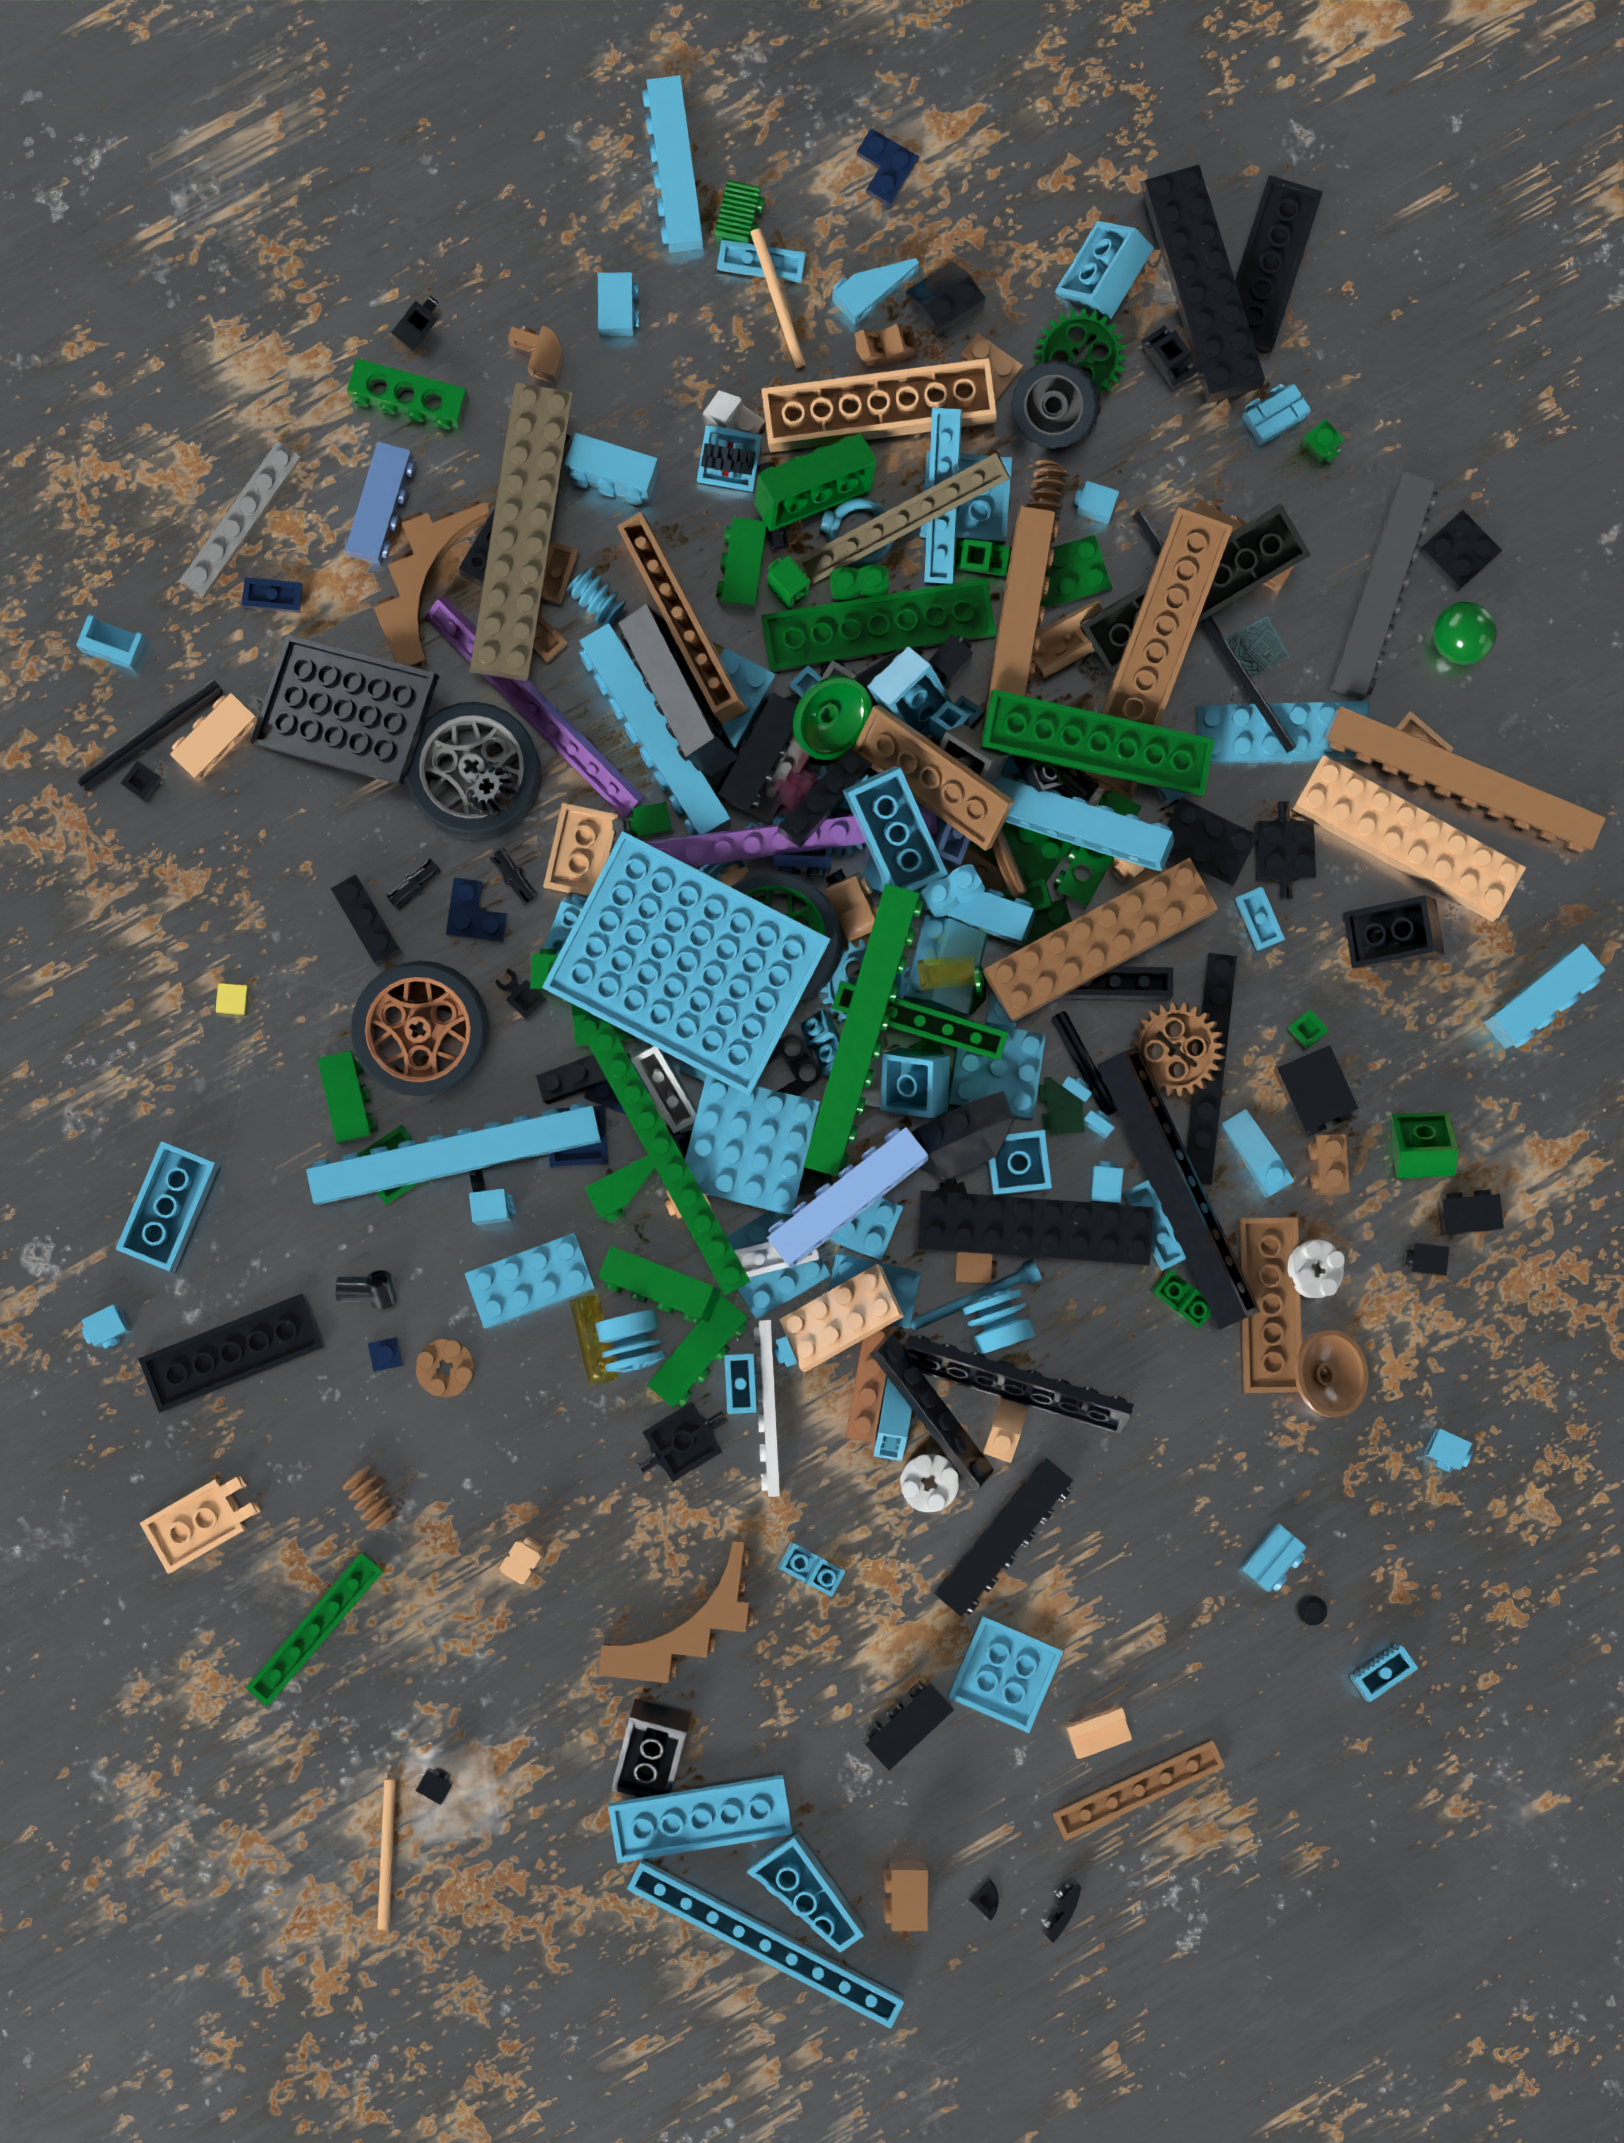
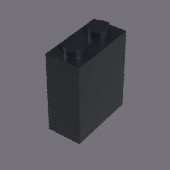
M1330 1045L1273 1070L1301 1133L1309 1131L1311 1136L1327 1129L1325 1123L1336 1119L1337 1124L1353 1118L1352 1112L1359 1109Z

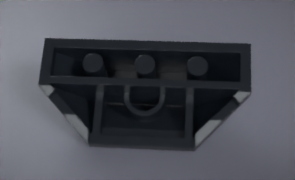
M1004 1091L967 1103L913 1130L911 1134L928 1154V1161L920 1166L919 1169L947 1181L998 1157L1010 1126L1015 1119Z

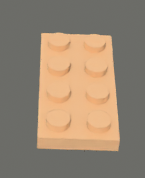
M876 1264L784 1316L779 1321L788 1338L800 1370L806 1372L904 1316L882 1266Z

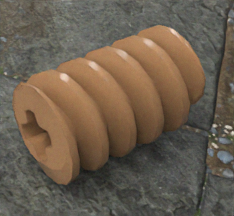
M1037 460L1035 465L1038 469L1033 472V477L1036 480H1033L1030 486L1034 491L1029 492L1028 498L1031 502L1027 503L1026 507L1048 511L1062 510L1063 506L1057 503L1056 499H1064L1065 495L1059 492L1058 488H1067V483L1061 481L1060 478L1069 477L1070 473L1063 470L1061 464L1057 462ZM1055 514L1054 520L1060 521V516Z
M372 1464L348 1477L342 1487L344 1491L353 1489L348 1497L350 1501L359 1499V1502L354 1507L356 1511L365 1509L360 1519L362 1521L371 1519V1522L366 1527L368 1531L378 1529L401 1515L391 1514L396 1508V1504H385L390 1498V1494H379L384 1484H373L378 1474H367Z

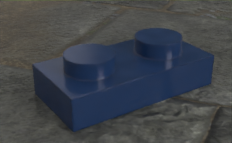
M245 577L242 607L300 613L303 584L300 582Z

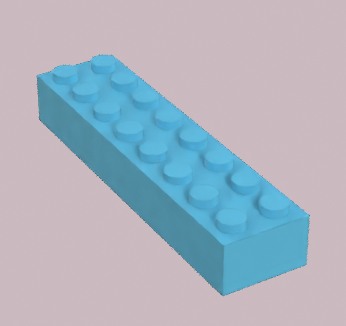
M607 623L579 640L581 650L578 653L581 656V661L588 672L591 670L595 671L596 674L593 677L596 680V685L603 696L609 694L611 697L608 701L617 719L624 718L626 721L623 725L628 737L633 744L639 742L641 746L639 751L643 761L648 768L652 766L655 768V780L663 792L667 790L670 792V804L678 817L681 815L685 816L686 821H684L689 835L721 832L731 828L729 815L701 770L698 771L690 760L685 761L678 753L676 747L679 743L667 731L665 724L668 721L656 709L654 701H656L655 696L645 687L642 675L610 624Z

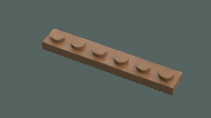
M1211 1739L1059 1809L1052 1814L1064 1841H1067L1225 1768V1765L1214 1741Z

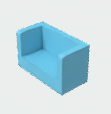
M88 614L76 646L82 652L135 671L147 638L142 633L137 632L134 634L101 622L95 616Z

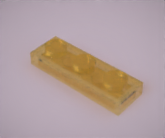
M599 1294L569 1300L589 1385L618 1379L617 1372H606L605 1368L606 1364L614 1362L613 1356L603 1358L602 1353L611 1349L610 1342H599L595 1323L604 1321Z

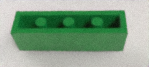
M611 1245L597 1277L606 1282L604 1287L609 1290L621 1293V1290L625 1289L632 1292L630 1298L645 1304L648 1299L657 1302L655 1308L672 1314L674 1309L683 1312L681 1318L698 1324L700 1319L709 1323L722 1291L713 1285Z
M720 1295L709 1323L700 1320L646 1386L673 1408L677 1404L683 1407L693 1395L690 1388L696 1381L702 1384L712 1372L708 1366L714 1359L720 1362L730 1350L727 1343L731 1338L735 1336L739 1339L749 1327L745 1323L748 1317Z

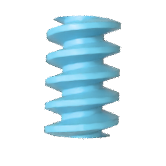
M592 567L581 572L569 584L566 591L572 590L571 597L573 599L580 598L579 605L581 607L588 606L587 613L589 615L596 614L595 621L597 623L604 622V625L609 623L613 628L627 613L623 609L627 601L624 599L617 603L615 600L619 593L616 591L609 595L607 592L611 585L608 583L601 587L599 584L603 577L600 575L593 579L591 576L595 569Z

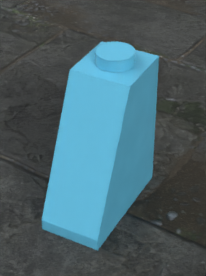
M888 1377L885 1382L873 1456L902 1461L912 1409Z

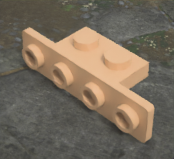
M1094 600L1035 633L1040 634V641L1036 655L1031 656V662L1036 663L1035 667L1044 678L1094 651L1092 643L1086 637V633L1080 623L1103 610L1098 600Z

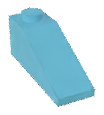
M914 258L856 273L849 279L844 277L833 287L832 301L856 325L918 272L919 261Z
M1246 1109L1221 1123L1265 1198L1295 1182L1280 1156Z

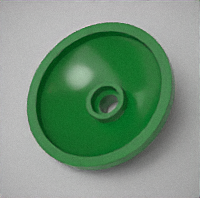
M831 676L820 680L810 687L799 701L793 719L794 736L801 749L810 756L821 760L836 759L842 757L848 749L853 750L872 710L871 700L866 689L854 679L846 676Z

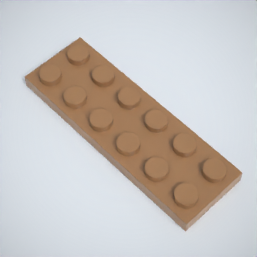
M880 704L872 708L853 752L871 763L872 769L878 773L894 766L901 768L916 801L985 851L990 849L1015 801Z
M1298 1217L1239 1218L1240 1268L1261 1311L1241 1320L1243 1393L1299 1392L1295 1380V1361L1298 1351L1302 1346L1300 1294L1293 1287L1296 1286L1293 1278L1289 1277L1288 1274L1289 1257L1292 1251L1299 1246Z

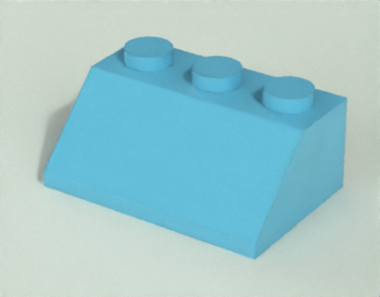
M1097 221L1056 288L1055 293L1079 308H1084L1091 315L1094 311H1097V316H1107L1108 319H1112L1143 265L1147 262L1154 247L1136 228Z
M925 915L905 993L906 999L947 1013L968 1016L976 986L975 966L981 965L988 937L987 933L954 919Z

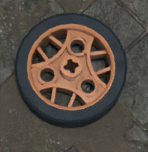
M418 960L392 967L380 973L368 983L358 997L352 1013L351 1037L353 1049L361 1066L373 1080L386 1089L399 1094L422 1097L439 1094L450 1089L472 1072L481 1059L487 1044L489 1023L483 1000L478 990L468 978L454 968L441 963ZM411 982H425L428 1002H410ZM404 983L403 999L390 992L396 986ZM432 984L440 986L447 992L435 999ZM440 1005H447L451 1008L452 1017L450 1020L444 1021L438 1017L437 1009ZM393 1006L400 1009L402 1013L401 1020L396 1023L391 1022L387 1017V1010ZM464 1020L466 1023V1037L453 1028V1026ZM422 1022L425 1031L418 1034V1028L414 1025ZM375 1025L387 1031L377 1040L374 1029ZM447 1033H450L464 1043L458 1056L440 1049ZM392 1035L398 1042L402 1052L386 1058L381 1052L379 1044ZM422 1049L428 1053L429 1061L426 1065H419L415 1062L414 1053L416 1050ZM439 1056L454 1061L449 1067L440 1071ZM404 1057V1070L399 1069L391 1062Z

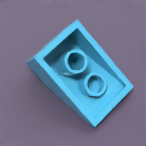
M909 646L901 654L897 655L893 662L882 673L876 675L867 686L878 704L925 737L929 735L930 718L947 700L953 704L932 666Z

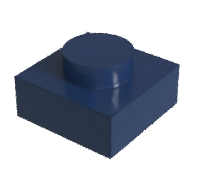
M397 1337L368 1343L373 1372L403 1366Z

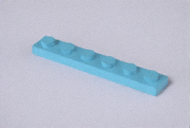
M932 408L929 488L959 473L962 409ZM958 507L927 523L924 582L954 583Z

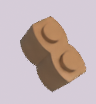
M858 872L827 885L825 888L826 895L837 912L842 931L848 942L871 933L879 904H874L869 895L872 893V887L866 877L862 878Z

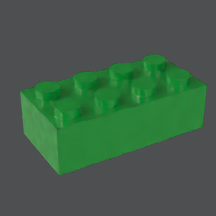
M861 433L852 437L846 436L835 444L827 447H818L812 453L802 457L796 456L788 460L787 463L764 469L758 474L754 505L769 531H773L870 492L877 460Z

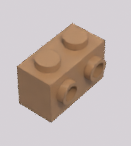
M1346 1134L1317 1135L1313 1137L1312 1142L1309 1143L1310 1160H1314V1171L1311 1172V1187L1315 1189L1316 1196L1349 1193Z

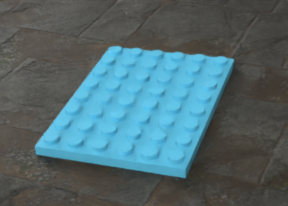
M622 831L542 988L751 1096L831 939Z

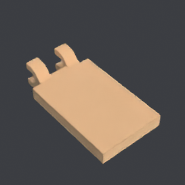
M242 1476L235 1477L224 1485H221L219 1480L215 1479L140 1522L168 1574L245 1531L246 1528L242 1522L261 1512L256 1501L239 1509L232 1494L247 1486Z

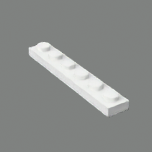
M760 1320L759 1327H754V1344H760L761 1356H755L756 1374H762V1385H757V1403H763L764 1415H758L759 1432H765V1444H760V1462L766 1461L767 1473H761L762 1491H768V1497L780 1496L771 1320Z

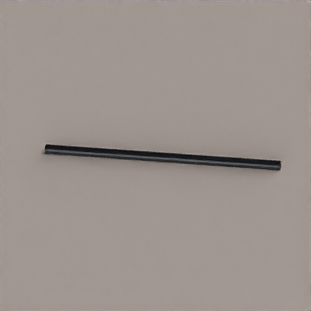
M1139 511L1133 515V519L1159 557L1163 542L1144 513ZM1211 615L1201 620L1208 634L1286 753L1293 751L1296 745Z

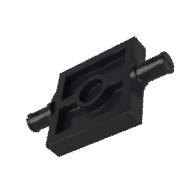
M1289 801L1277 802L1278 819L1255 822V834L1259 835L1256 840L1257 880L1281 882V899L1283 900L1286 898L1287 900L1293 899L1292 882L1299 879L1316 878L1314 820L1298 821L1290 818Z
M691 1402L643 1431L642 1433L650 1444L652 1454L637 1462L639 1467L650 1462L642 1467L641 1471L644 1473L658 1464L665 1469L671 1481L674 1482L723 1452L715 1440L713 1430L728 1422L726 1417L715 1422L724 1416V1413L721 1411L707 1420L698 1412L694 1403Z

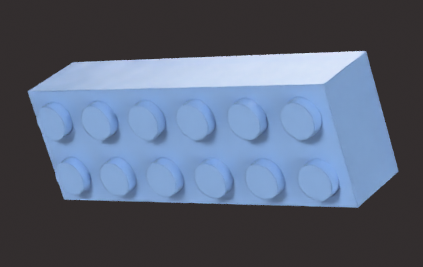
M898 1127L884 1138L885 1144L879 1149L875 1146L870 1148L861 1156L862 1162L855 1168L852 1164L838 1174L840 1180L832 1186L829 1183L823 1185L814 1193L817 1197L809 1204L806 1201L802 1202L791 1211L794 1215L787 1222L781 1219L768 1230L770 1232V1235L767 1237L768 1241L790 1269L928 1161V1154L906 1127L902 1131Z

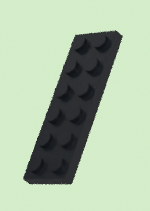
M1272 175L1268 176L1235 279L1255 347L1270 353L1273 351L1323 191Z
M301 1293L138 1358L158 1412L162 1413L323 1349L324 1346L304 1294Z

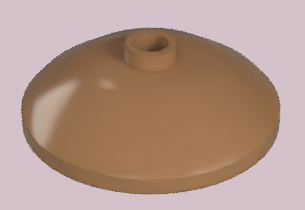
M1338 1330L1316 1332L1304 1341L1295 1361V1380L1298 1391L1307 1406L1317 1414L1329 1418L1343 1417L1356 1410L1363 1401L1368 1387V1366L1361 1348L1349 1335Z

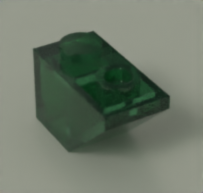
M1045 1077L1043 1085L1038 1086L1040 1102H1045L1046 1113L1041 1114L1042 1130L1048 1131V1137L1084 1134L1085 1125L1082 1102L1054 1079Z

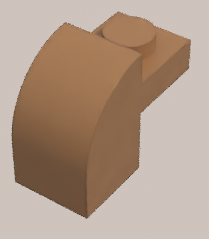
M895 324L879 332L862 329L854 333L857 342L856 351L861 360L866 362L867 367H881L919 354L911 326Z
M542 325L539 335H536L533 329L525 326H520L519 329L511 327L508 335L509 344L532 352L527 366L529 375L556 384L563 365V353L557 335L544 325Z

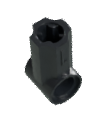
M377 1270L370 1273L367 1277H337L335 1292L337 1301L371 1302V1305L376 1309L389 1308L396 1302L392 1276L388 1271Z

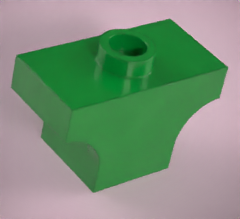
M964 539V541L956 540L955 570L1007 576L1012 548L997 545L993 542Z

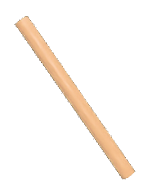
M761 228L752 230L750 233L795 369L806 366Z
M384 1779L377 1929L388 1930L390 1922L396 1779Z

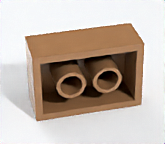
M889 1860V1868H884L885 1893H889V1898H884L885 1923H890L892 1931H928V1869L925 1860Z

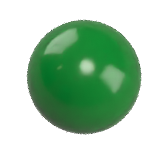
M1470 601L1457 602L1446 607L1437 617L1433 628V639L1439 653L1450 662L1460 665H1469L1484 659L1493 649L1497 638V627L1491 613L1482 605Z

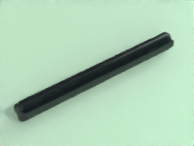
M215 680L210 681L76 778L77 783L84 791H88L223 693L221 687Z

